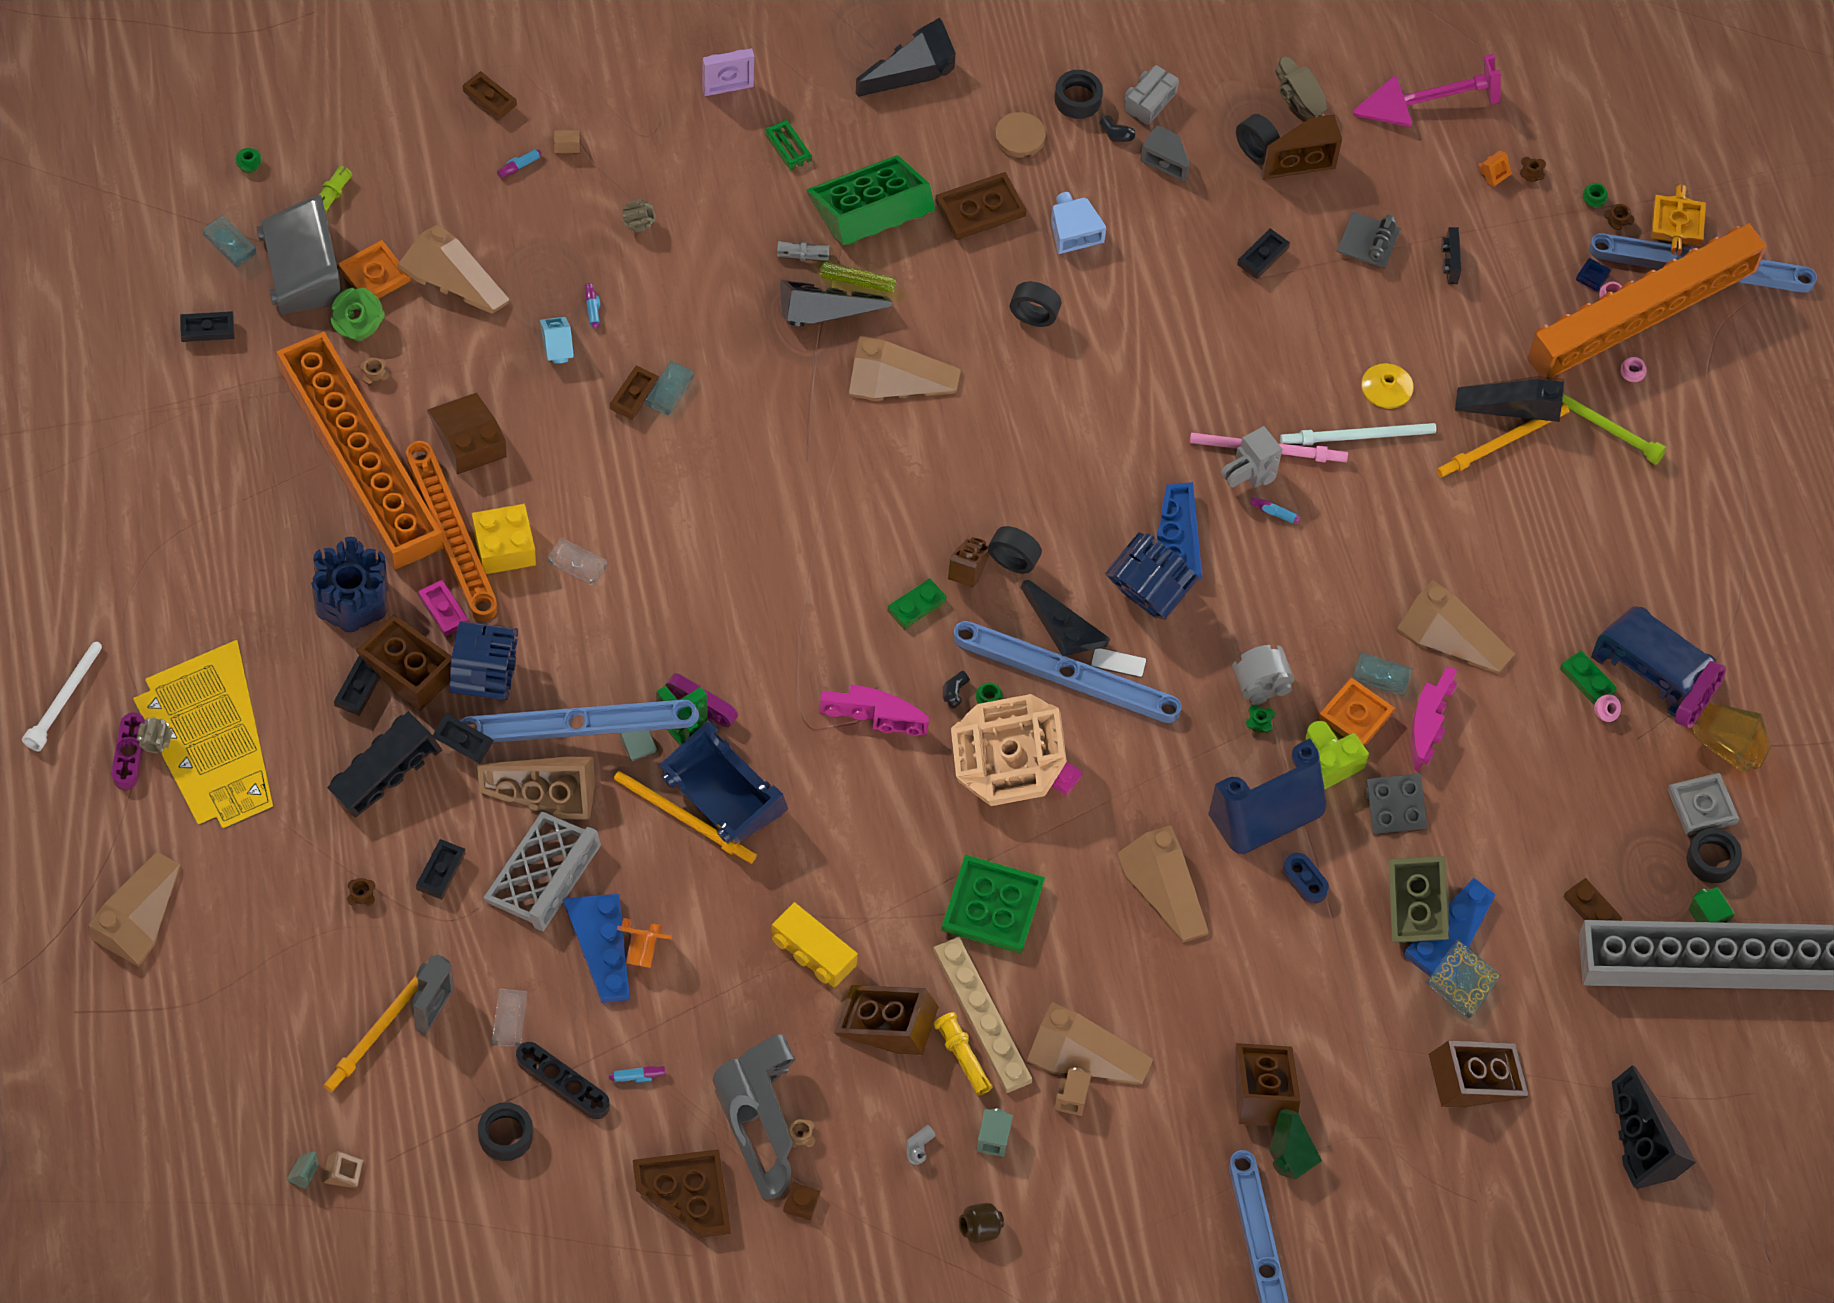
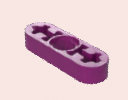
M1710 661L1706 665L1677 710L1675 717L1677 724L1687 728L1693 727L1721 685L1726 673L1724 665L1714 661Z
M674 673L665 684L678 700H681L700 687L677 673ZM702 688L707 694V717L719 725L729 728L738 717L735 708Z
M128 713L120 722L111 775L114 785L122 790L133 788L137 784L143 748L139 747L140 741L136 739L140 723H145L144 717L139 713ZM133 723H137L138 726L135 727L134 737H130L129 727ZM126 746H134L137 749L136 753L132 756H124L121 751ZM124 765H128L129 775L126 776V779L122 780L120 776L124 774Z

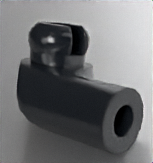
M1110 116L1103 117L1099 122L1111 141L1128 142L1135 138L1136 134L1133 128L1115 125Z
M963 670L943 685L942 698L950 708L961 704L962 699L958 695L959 689L970 681L969 676Z

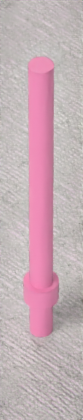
M1191 433L1190 443L1235 449L1240 447L1242 439L1199 433ZM1279 444L1283 455L1314 458L1317 462L1330 460L1347 463L1348 452L1327 450L1325 446L1311 448Z

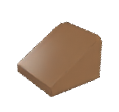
M554 130V153H580V130Z
M340 1151L334 1152L327 1158L323 1182L331 1185L356 1188L363 1160Z

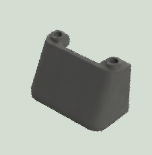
M322 196L309 197L261 220V226H257L259 242L264 241L267 247L275 288L270 290L272 305H278L279 314L332 306L334 300L341 292Z

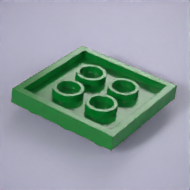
M965 854L941 931L1022 954L1043 889L1045 877Z

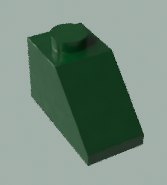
M1282 1109L1278 1115L1270 1153L1274 1159L1273 1166L1277 1173L1296 1180L1319 1164L1322 1159L1298 1112Z

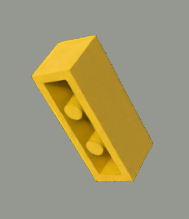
M795 902L772 924L771 937L773 942L779 948H786L792 953L794 959L800 965L808 966L813 970L818 980L824 984L828 983L835 988L857 966L858 953Z

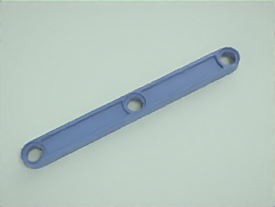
M1599 233L1592 238L1589 252L1593 257L1601 260L1661 269L1670 260L1683 258L1693 248L1682 246V253L1676 255L1675 251V255L1671 253V244ZM1604 243L1608 246V249L1599 250L1595 244ZM1762 259L1754 274L1738 282L1796 292H1809L1815 285L1817 274L1809 267ZM1798 276H1806L1811 282L1808 284L1802 283L1798 280Z
M962 621L955 626L954 643L962 649L1164 723H1173L1180 717L1181 702L1172 695L973 622ZM962 630H969L972 632L973 637L969 640H964L959 637L958 633ZM1063 667H1070L1073 669L1074 675L1064 677L1059 670ZM1165 704H1170L1176 708V712L1166 714L1162 711L1161 707Z
M673 700L469 716L461 721L467 725L476 724L477 730L494 740L493 743L687 728L697 722L699 712L689 700ZM684 707H690L692 709L691 717L687 720H680L678 717L679 711ZM575 716H583L584 724L580 728H572L571 720Z
M1236 1151L1230 1159L1229 1172L1259 1303H1289L1256 1159L1249 1151ZM1237 1159H1245L1249 1162L1250 1168L1246 1171L1238 1170L1234 1162ZM1263 1265H1269L1274 1269L1275 1275L1271 1278H1265L1259 1273V1268Z

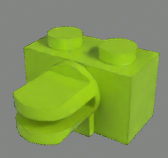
M1316 721L1309 726L1305 739H1311L1318 749L1325 789L1365 769L1369 753L1355 733L1338 740L1329 725L1324 721Z

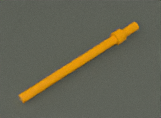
M1562 404L1560 417L1569 413V408L1566 404ZM1533 419L1466 454L1460 453L1452 457V461L1437 468V475L1442 478L1456 470L1460 472L1468 468L1473 461L1552 421Z
M619 770L614 776L615 781L722 846L721 849L730 855L736 854L750 864L756 859L757 854L742 846L740 842L736 845L732 842L726 844L717 834L718 830Z
M416 975L346 1058L343 1057L335 1066L336 1071L323 1085L327 1091L332 1093L345 1077H349L356 1069V1063L418 991V978H416Z

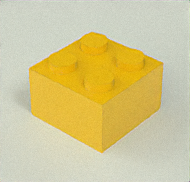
M525 504L472 513L473 533L479 560L485 574L536 566L535 546Z

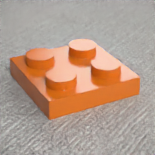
M383 240L338 263V270L354 289L366 288L378 298L411 281L410 276L397 268L399 260Z
M1351 677L1320 712L1318 719L1326 722L1330 728L1343 737L1355 733L1365 747L1393 715L1395 707Z

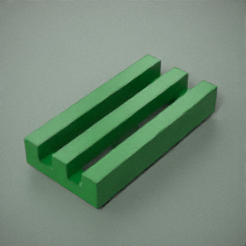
M788 120L765 129V136L790 171L794 169L795 165L800 167L804 161H807V163L812 161L811 153ZM782 128H784V130L786 131V133L791 138V140L793 141V143L802 155L799 156L797 154L791 142L788 140V138H786L784 133L781 131Z

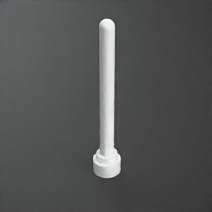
M99 642L91 644L39 724L33 726L32 729H28L22 737L23 743L30 749L41 751L47 742V730L101 651L102 645Z

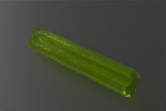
M823 263L820 271V276L823 278L892 293L896 287V278L831 263Z

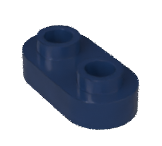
M1302 853L1289 855L1283 867L1285 877L1305 901L1313 904L1322 902L1329 890L1328 881L1306 855ZM1293 868H1299L1301 872L1296 873L1293 871ZM1309 889H1316L1318 893H1311Z

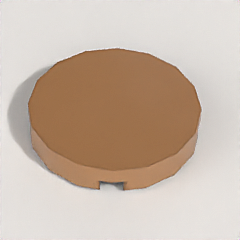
M1013 112L1005 115L998 122L995 129V140L998 143V147L1001 151L1012 157L1024 158V155H1035L1043 148L1046 133L1044 125L1037 117L1025 112Z

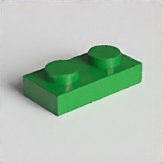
M929 578L888 605L887 611L905 630L944 604L947 596Z
M1582 650L1561 664L1560 670L1593 705L1601 696L1616 693V685Z

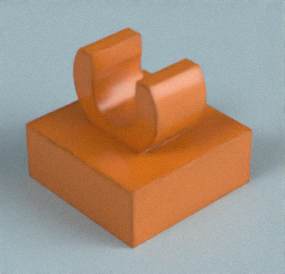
M1500 150L1494 155L1487 157V160L1483 163L1478 164L1480 173L1485 175L1487 185L1493 187L1512 174L1507 153Z

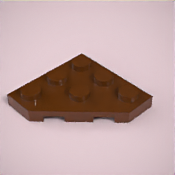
M719 1149L633 1160L635 1186L638 1193L701 1238L731 1234Z

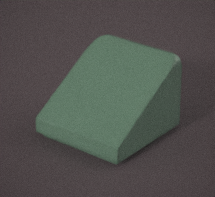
M650 731L620 733V741L631 762L657 752Z
M312 1151L299 1156L287 1177V1181L304 1189L307 1188L319 1167L317 1153Z

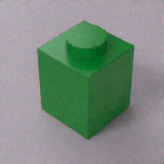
M1718 887L1711 890L1702 889L1694 894L1688 909L1696 922L1731 923L1735 914Z

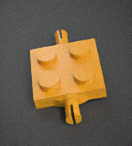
M1681 184L1676 186L1675 196L1655 195L1653 203L1651 239L1672 242L1671 253L1675 255V251L1676 255L1682 253V244L1701 247L1704 239L1706 203L1686 198V186L1683 185L1681 190Z

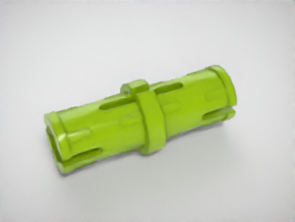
M338 166L331 179L322 185V191L319 195L322 196L325 214L333 201L342 195L343 187L352 177V173L348 168L342 172L344 166Z

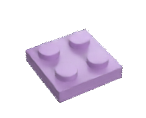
M752 48L703 57L702 89L704 96L754 87L755 56Z

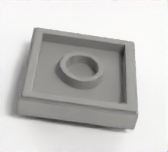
M1720 773L1670 784L1667 788L1686 836L1697 834L1707 828H1723L1738 824L1739 817Z

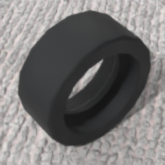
M1071 70L1059 77L1055 86V105L1065 116L1074 119H1084L1094 115L1101 106L1103 85L1093 73L1085 70ZM1073 86H1081L1091 91L1093 98L1086 102H1075L1068 99L1064 95V91Z
M1253 114L1236 127L1235 132L1243 152L1257 164H1264L1267 146L1280 138L1274 125L1260 114Z
M1027 281L1016 286L1009 307L1013 315L1020 321L1032 326L1046 327L1055 322L1062 301L1058 293L1049 286L1039 282ZM1030 302L1037 303V304L1041 305L1042 307L1036 306V305H1034V304H1031Z
M1002 526L997 529L988 545L991 557L998 564L1012 572L1021 574L1030 573L1042 554V548L1034 537L1021 529L1011 526Z
M1719 828L1702 830L1692 839L1686 856L1688 867L1702 881L1722 883L1731 879L1737 871L1742 858L1741 845L1736 837L1726 830ZM1704 844L1719 845L1730 855V862L1727 866L1720 868L1709 866L1700 858L1698 854L1699 848Z
M510 1102L498 1103L489 1107L482 1114L478 1123L479 1143L483 1151L491 1158L500 1161H512L523 1156L529 1150L533 1141V1124L528 1112L521 1106ZM501 1118H512L521 1124L523 1134L518 1142L512 1145L501 1146L491 1141L488 1131L490 1125Z

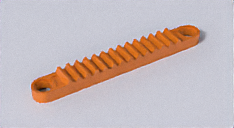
M415 441L406 450L407 464L413 475L415 485L418 487L419 494H421L424 503L442 532L444 554L447 556L448 563H450L455 580L458 582L459 589H461L462 596L471 615L478 621H489L497 613L496 597L432 447L424 441ZM417 451H423L427 454L423 460H416L412 455ZM480 602H488L491 608L487 611H479L476 605Z

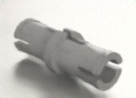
M778 241L777 258L800 259L801 262H805V259L829 262L830 245L807 244V241H802L801 243Z

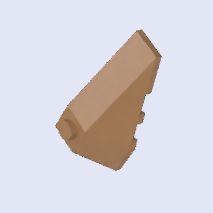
M438 224L421 233L398 263L397 268L415 281L424 285L429 282L441 287L440 292L447 295L450 291L462 296L464 302L491 314L510 302V299L460 241Z
M860 336L854 359L849 396L879 401L883 400L884 397L899 396V399L908 398V395L923 394L924 396L956 394L961 369L885 340Z
M1434 580L1417 596L1396 630L1419 647L1424 649L1430 647L1443 652L1442 655L1450 658L1451 655L1467 660L1470 665L1496 674H1500L1515 656V653L1454 594Z
M556 757L477 765L480 793L507 802L514 801L529 806V809L553 814L554 817L559 819L590 818L595 789L593 757Z
M1171 825L1144 833L1117 853L1116 856L1126 880L1141 892L1143 899L1148 905L1151 904L1162 916L1161 919L1182 943L1209 935L1182 849Z
M156 852L102 906L89 923L88 927L92 941L139 967L156 944L158 931L166 914L165 909L169 897L172 895L181 867L180 864Z
M1052 1002L1040 1025L1026 1063L1054 1075L1068 1074L1070 1068H1080L1086 1073L1091 1074V1077L1106 1078L1108 1081L1142 1085L1154 1059L1082 1015Z

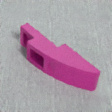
M1449 666L1446 667L1437 686L1426 682L1413 718L1410 748L1413 767L1418 772L1423 763L1429 764L1435 752V749H1432L1434 742L1440 743L1446 731V728L1442 727L1445 716L1442 714L1447 705L1444 700L1447 695L1452 697L1458 682L1454 681L1457 670Z
M850 684L849 694L829 691L821 692L820 714H826L830 717L847 716L857 720L874 719L873 729L885 733L895 731L912 736L927 735L929 717L915 706L889 693Z

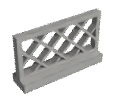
M541 812L483 897L484 901L531 922L535 929L544 932L562 905L563 899H566L600 848L601 842L597 830L588 826L584 830L545 812ZM545 822L556 828V832L540 836L539 830ZM571 834L579 836L576 843L567 846L563 845L561 837ZM558 838L561 847L545 852L543 843ZM540 845L542 853L530 857L525 856V851L528 847ZM563 854L564 860L561 865L549 868L547 859ZM544 860L546 869L530 874L528 864ZM525 866L527 875L511 879L510 873L513 869ZM549 876L550 881L546 887L534 888L532 880ZM526 882L530 883L532 891L515 895L513 886ZM510 887L512 897L502 900L495 897L499 890ZM534 898L535 904L529 912L519 908L518 902Z

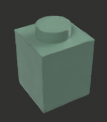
M985 1109L976 1151L1004 1157L1013 1115L1007 1114L1002 1109Z

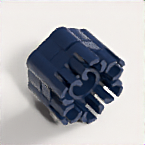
M1138 532L1107 569L1105 575L1127 598L1151 616L1166 620L1199 577L1186 566V562L1178 554L1175 553L1169 560L1174 552L1169 548L1164 550L1165 546L1159 540H1156L1153 544L1154 536L1149 533L1143 534Z
M346 537L345 547L342 541L337 544V554L333 548H324L325 558L322 559L321 550L319 549L315 552L313 556L315 575L311 585L316 615L345 632H355L361 627L381 620L386 615L388 579L384 554L379 551L378 559H376V549H366L364 551L363 544L360 541L357 542V538ZM348 587H356L354 589H345Z
M460 621L451 659L450 693L508 700L510 696L508 689L511 690L512 678L516 667L518 641L516 637H518V628Z

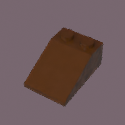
M1335 114L1318 115L1309 118L1268 145L1262 179L1266 180L1336 169L1342 136Z
M477 392L427 410L457 475L507 457L506 440L502 431Z
M394 614L356 649L357 654L402 699L419 711L450 683L452 656Z
M851 985L834 1033L836 1036L897 1054L923 1055L939 1006L926 988Z
M1447 1041L1429 1053L1441 1107L1465 1108L1528 1097L1516 1045L1513 1043Z
M1236 1043V1106L1239 1124L1276 1126L1279 1112L1282 1109L1299 1113L1301 1099L1292 1046Z

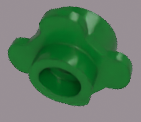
M1257 705L1250 706L1248 710L1250 717L1246 720V726L1257 733L1270 732L1272 730L1271 720L1275 717V711L1271 708H1259Z

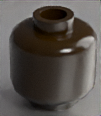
M986 1202L970 1205L964 1209L963 1214L959 1217L961 1234L973 1243L991 1241L998 1238L1001 1228L1004 1227L1003 1214L992 1203Z

